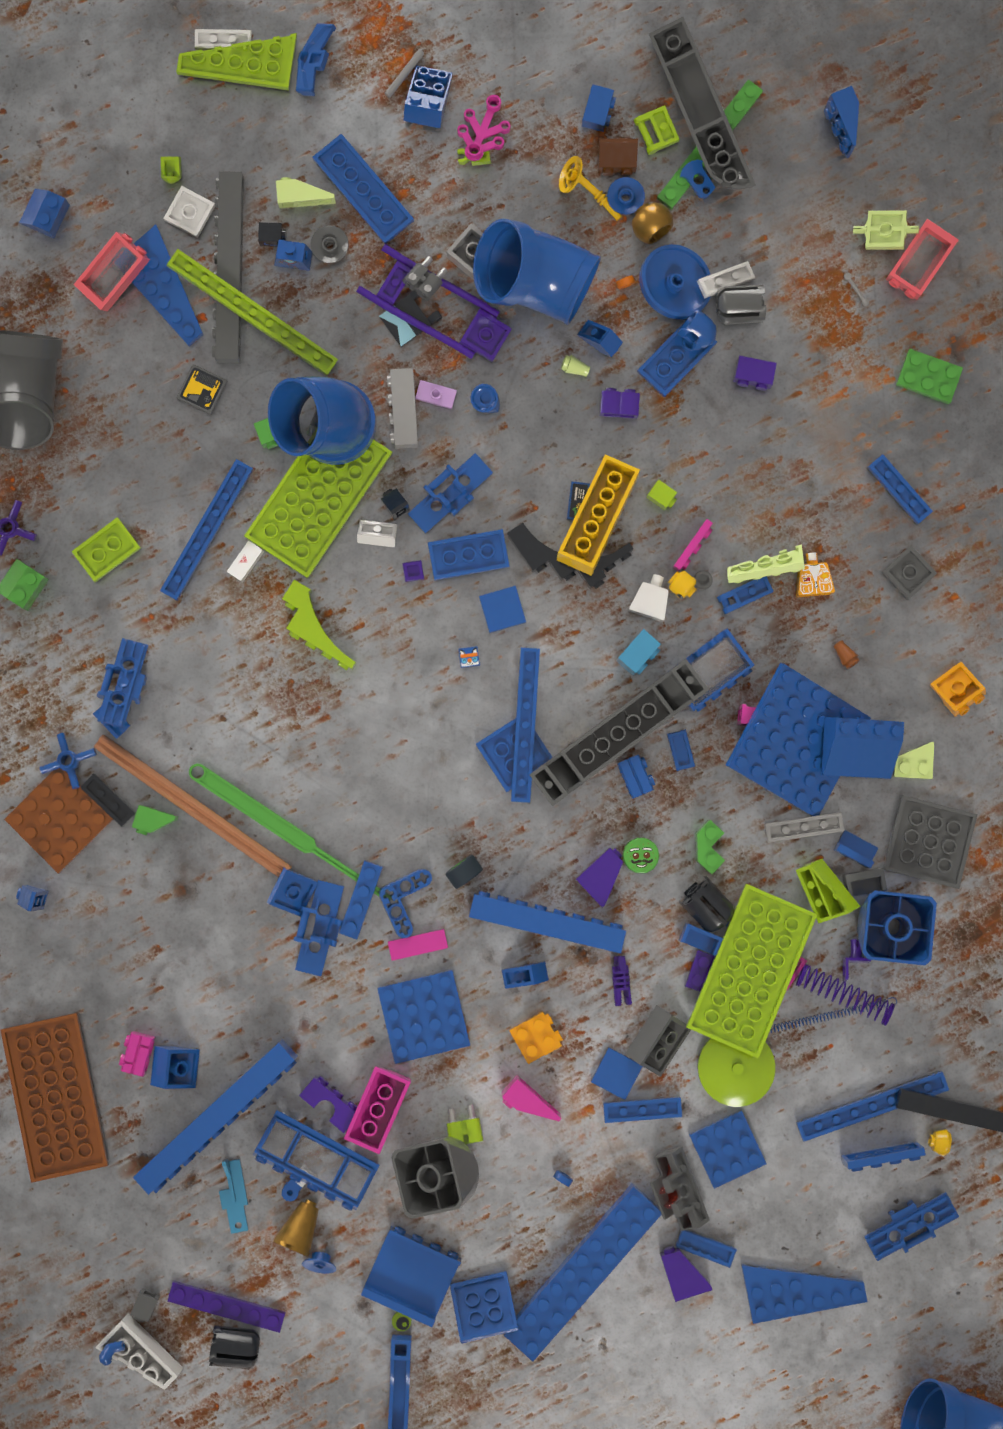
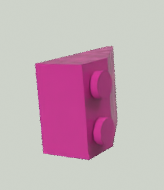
M518 1075L502 1091V1102L510 1109L514 1107L518 1111L555 1121L562 1119L560 1112Z

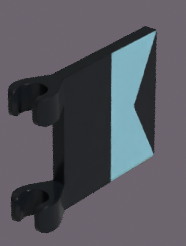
M415 290L394 305V307L428 326L442 319L439 311L433 312L426 318L415 300L420 298ZM388 311L379 316L400 347L423 332Z

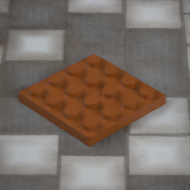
M59 768L53 770L4 820L60 874L114 819L80 787L72 789L67 771Z

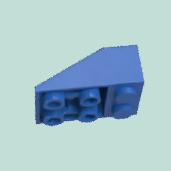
M416 65L405 101L403 121L441 128L453 73Z
M852 86L832 93L824 109L826 118L830 119L832 123V132L839 139L840 151L842 154L845 153L846 158L851 156L857 140L859 101Z

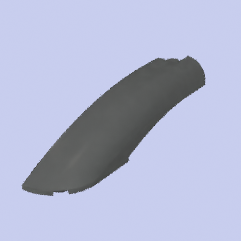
M684 17L649 33L690 133L710 176L719 184L731 189H747L756 186Z

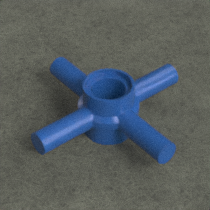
M60 733L57 734L61 753L58 755L57 761L41 766L40 772L44 774L61 768L67 771L72 789H77L80 785L75 770L79 766V761L96 756L97 753L95 748L78 754L69 751L65 735ZM68 757H71V763L69 765H65V760Z

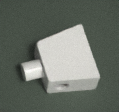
M653 574L650 584L643 582L628 612L663 622L668 598V590L661 588L664 577Z

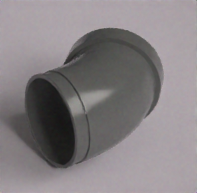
M0 330L1 448L11 450L31 449L44 444L52 436L54 431L57 359L62 358V338Z

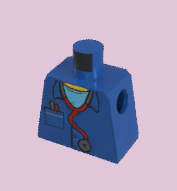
M279 240L274 266L310 271L313 252L304 243Z

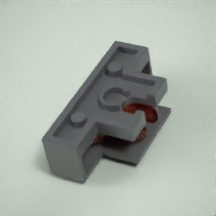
M683 1147L665 1150L655 1156L654 1159L661 1176L650 1182L663 1219L666 1220L674 1214L681 1231L700 1228L710 1221Z

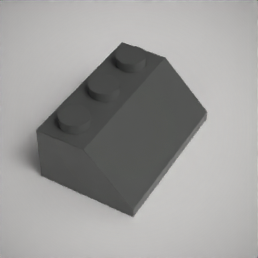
M656 1005L625 1054L639 1065L661 1077L691 1029L686 1028L687 1024Z

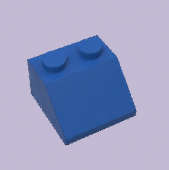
M35 189L19 223L54 239L70 204L66 198L51 191Z
M155 1046L150 1085L163 1089L196 1088L200 1049Z

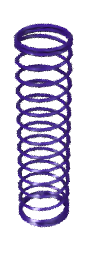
M804 965L796 982V986L799 987L801 985L804 976L809 968L803 989L807 987L809 981L811 980L813 974L816 971L815 978L810 990L811 993L813 992L816 984L823 975L817 993L818 996L820 995L826 982L830 978L829 985L824 997L825 999L827 998L832 987L837 981L836 988L831 1000L832 1002L834 1001L839 990L844 984V988L838 1005L842 1003L845 995L851 987L850 995L845 1008H848L855 993L858 991L856 1002L852 1010L854 1012L861 998L865 994V999L860 1011L861 1015L870 998L873 996L871 1006L867 1014V1018H869L874 1006L880 999L874 1021H876L880 1011L887 1002L886 1010L881 1021V1025L886 1026L888 1024L894 1011L895 1003L893 1004L892 1002L889 1005V1001L886 1000L881 1006L882 999L881 997H879L873 1004L875 996L874 994H871L870 997L867 999V991H864L859 998L860 987L857 988L852 995L853 984H851L845 991L846 981L842 982V984L838 988L839 978H836L831 985L832 975H829L823 984L825 972H822L816 980L818 968H816L809 977L811 965Z

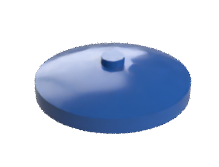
M664 245L652 251L644 260L639 274L641 291L648 304L661 315L672 319H687L696 310L701 311L710 300V297L704 299L697 283L699 279L711 275L703 259L691 249L681 245Z

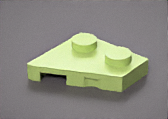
M934 742L899 755L893 771V777L933 779Z

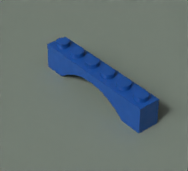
M392 1334L388 1429H408L412 1335Z

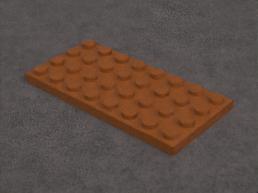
M78 1012L1 1029L31 1183L108 1166L109 1163Z

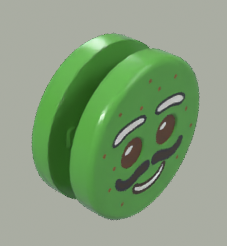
M635 838L624 847L623 861L631 871L647 873L657 865L659 851L651 840Z

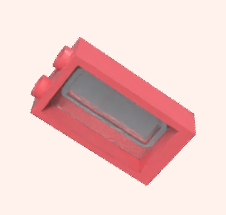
M927 219L920 228L919 234H916L886 280L889 281L888 283L892 287L904 291L908 298L918 300L959 239Z
M116 232L73 284L102 311L108 312L150 261L146 256L147 252L139 245L136 247L132 243L133 239L126 233Z

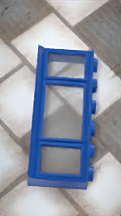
M276 1110L253 1153V1156L256 1157L255 1160L264 1165L268 1163L273 1166L272 1169L276 1172L289 1174L291 1180L300 1183V1181L306 1183L308 1189L314 1192L321 1191L325 1194V1198L333 1202L335 1200L341 1202V1206L349 1211H352V1209L357 1210L380 1166Z

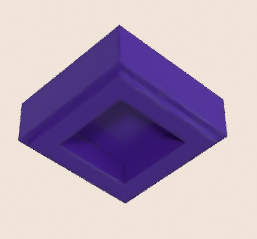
M421 560L402 563L405 582L424 580Z

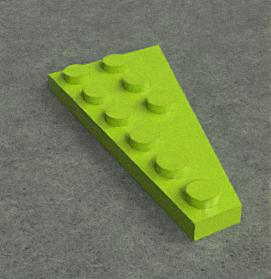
M297 33L285 37L276 36L268 40L261 41L259 39L231 44L228 47L219 46L211 50L179 53L177 75L289 90Z

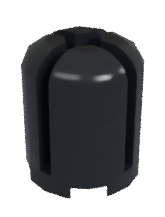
M704 876L706 880L699 884L694 882L684 892L686 897L682 902L679 900V903L704 930L714 932L723 928L724 924L700 898L702 897L727 922L732 919L734 906L707 876Z
M214 1325L209 1366L252 1369L257 1363L260 1336L258 1332L254 1329Z

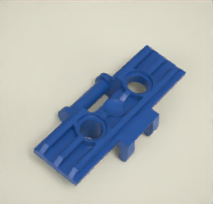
M476 453L456 471L448 464L446 469L428 486L425 485L423 487L429 495L415 506L408 515L426 534L449 512L455 516L464 506L471 502L474 497L470 493L491 476L493 472ZM452 475L454 478L452 484L444 492L435 495L433 491ZM468 476L470 483L467 486H463L459 482L460 477ZM439 501L442 504V508L439 511H433L431 509L432 502Z
M122 638L115 664H106V673L101 690L97 693V697L103 699L97 722L124 728L132 700L136 704H140L141 689L147 681L146 675L140 674L148 649L147 644ZM130 661L134 664V667L127 670L123 667L124 662ZM113 674H119L115 690H109ZM121 700L123 702L121 704H116L113 701Z
M318 880L311 908L301 907L302 915L297 935L294 936L293 940L302 943L295 970L322 976L329 945L336 947L339 929L343 920L336 917L344 886ZM327 904L330 907V912L327 915H322L319 912L320 905ZM313 913L316 914L315 924L310 939L304 938L309 915ZM313 941L320 944V950L316 953L312 952L309 948L310 943Z
M945 1192L919 1207H916L915 1203L909 1200L906 1202L908 1205L906 1208L896 1213L894 1210L889 1211L888 1215L892 1221L864 1236L875 1259L879 1261L901 1248L907 1253L909 1252L908 1249L931 1237L932 1239L935 1238L934 1230L957 1219L959 1215L947 1193ZM927 1212L933 1213V1221H924V1215ZM926 1227L927 1230L906 1242L904 1241V1238ZM892 1231H898L896 1241H891L889 1238Z

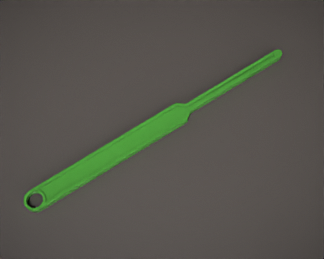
M194 764L190 767L189 776L194 781L303 853H314L357 882L359 874L317 847L313 837L204 765ZM200 766L203 768L204 774L201 778L193 777L192 770L194 767ZM376 886L374 894L379 896L381 888ZM385 892L383 897H387L390 901L391 895Z

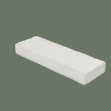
M195 29V50H211L214 47H228L231 44L252 41V30Z
M747 261L703 277L697 283L705 299L716 295L725 286H740L753 281L755 276Z

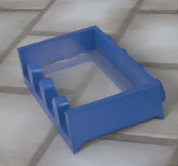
M728 628L721 631L685 658L709 689V691L688 705L690 711L696 710L699 712L707 706L705 702L709 699L715 700L722 695L721 690L725 687L730 689L737 683V678L741 675L744 678L752 672L751 668L754 666V663Z

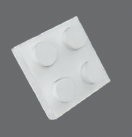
M181 186L163 219L198 238L215 208V203Z

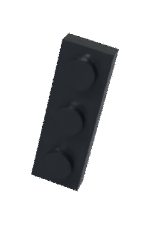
M94 773L80 787L121 827H124L136 814Z

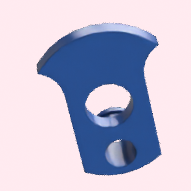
M694 160L684 166L680 177L688 181L699 199H705L714 191L715 186L702 167L703 160ZM694 175H701L703 183L696 184L693 180ZM703 189H709L707 194L703 192Z

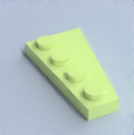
M802 544L795 546L796 550L787 552L786 549L779 551V555L769 557L768 555L760 557L755 563L750 560L727 567L728 582L741 583L744 580H757L765 576H778L782 573L798 572L805 569Z

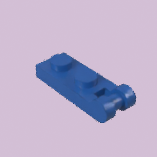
M767 576L726 592L718 596L717 599L723 605L724 609L722 610L724 614H728L774 591ZM733 596L736 603L730 605L728 598Z

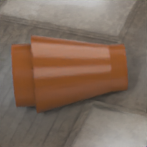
M843 640L833 646L843 667L845 666L847 669H850L860 661L858 659L859 655L847 646Z

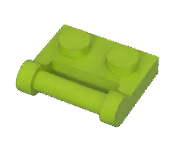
M665 105L640 115L633 120L642 134L647 146L648 155L678 143L680 140ZM648 120L659 141L658 143H653L645 125V122Z

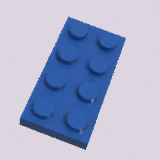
M680 326L637 372L665 398L717 344L716 340L706 348L693 350V345L688 340L676 334L681 328Z
M503 529L428 542L434 581L510 567Z
M911 1142L841 1155V1161L847 1169L856 1172L863 1170V1167L866 1166L878 1168L882 1166V1163L887 1162L899 1164L904 1159H909V1161L920 1160V1156H925L926 1153L925 1148L918 1142Z

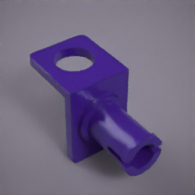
M850 939L851 956L849 958L845 957L842 960L843 982L849 980V963L871 962V960L862 957L859 939Z

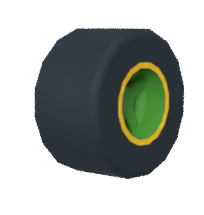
M471 854L447 871L446 877L454 888L458 889L481 873L483 868L474 855Z

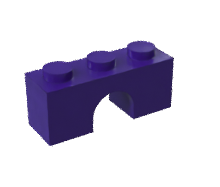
M315 1075L299 1096L313 1108L320 1101H330L334 1105L335 1112L329 1121L341 1132L345 1133L358 1106L352 1101L348 1103L343 1099L344 1095L336 1088L332 1090L328 1086L329 1082L322 1076L318 1078Z

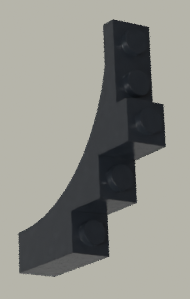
M521 523L507 533V537L532 573L535 571L540 573L547 568L546 564L549 563L561 581L564 579L569 581L576 576L575 572L577 571L589 589L593 587L597 589L605 583L603 580L606 579L603 571L609 572L616 567L615 563L621 559L623 562L632 556L631 552L634 549L628 543L615 553L601 556L591 576L557 561L558 552L540 542L531 534L524 523Z

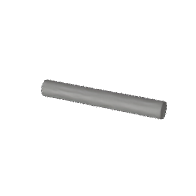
M418 49L384 94L388 98H391L423 57L424 52Z

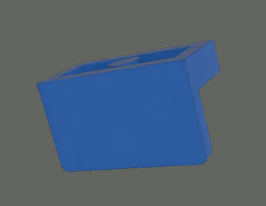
M846 830L843 831L834 848V851L866 868L873 866L874 861L872 860L878 850V847Z

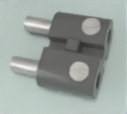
M427 256L422 263H416L403 279V283L409 289L415 290L417 295L426 301L443 284L441 279L448 272L444 267L437 275L433 272H428L427 267L433 261L430 256Z

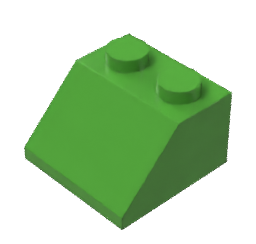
M16 558L0 582V594L24 610L29 611L49 579Z

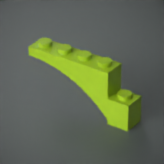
M293 580L282 598L286 602V607L293 611L298 609L286 628L290 631L288 635L296 640H299V638L305 640V645L312 650L318 648L323 651L321 655L330 661L332 658L339 661L337 665L343 669L348 670L350 668L353 670L357 663L338 649L321 627L312 605L311 589Z

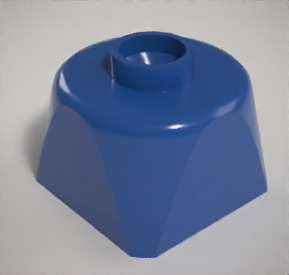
M873 891L863 903L857 922L858 939L865 957L869 960L924 966L928 964L932 959L936 901L930 896ZM895 918L898 920L900 927L897 933L890 934L888 925Z

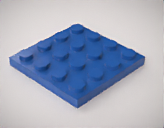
M453 970L377 988L395 1064L470 1046Z

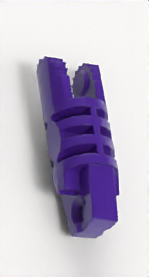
M614 956L612 980L615 1006H621L622 990L624 1002L626 1005H631L629 967L626 965L625 956Z

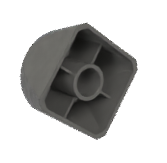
M441 1137L397 1149L392 1154L391 1158L404 1214L410 1219L460 1209L476 1191L479 1181L477 1160L471 1149L457 1138Z

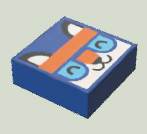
M477 646L459 649L461 668L480 666Z

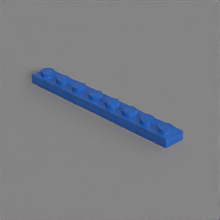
M237 459L235 460L160 589L162 593L178 601L254 470L252 467Z
M521 648L511 802L530 803L532 778L530 774L533 768L540 649Z
M940 1071L798 1121L796 1124L802 1141L805 1142L898 1109L895 1105L900 1088L934 1096L949 1091L945 1076Z

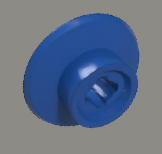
M313 1252L311 1258L305 1259L302 1262V1266L312 1272L330 1274L336 1271V1266L330 1262L331 1256L324 1252Z

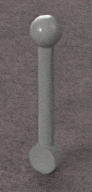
M849 272L845 273L844 280L851 284L862 300V305L868 306L869 300L865 299L851 279L852 275Z

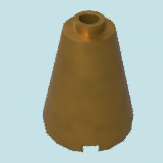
M307 1199L305 1202L301 1201L275 1236L273 1242L308 1257L311 1252L319 1211L316 1208L317 1204Z

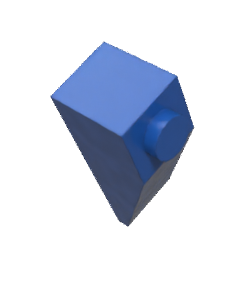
M22 885V888L18 889L16 899H18L17 904L27 911L43 910L49 891L29 885Z

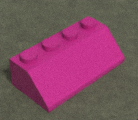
M375 1066L344 1139L380 1154L409 1088L411 1079L394 1071Z

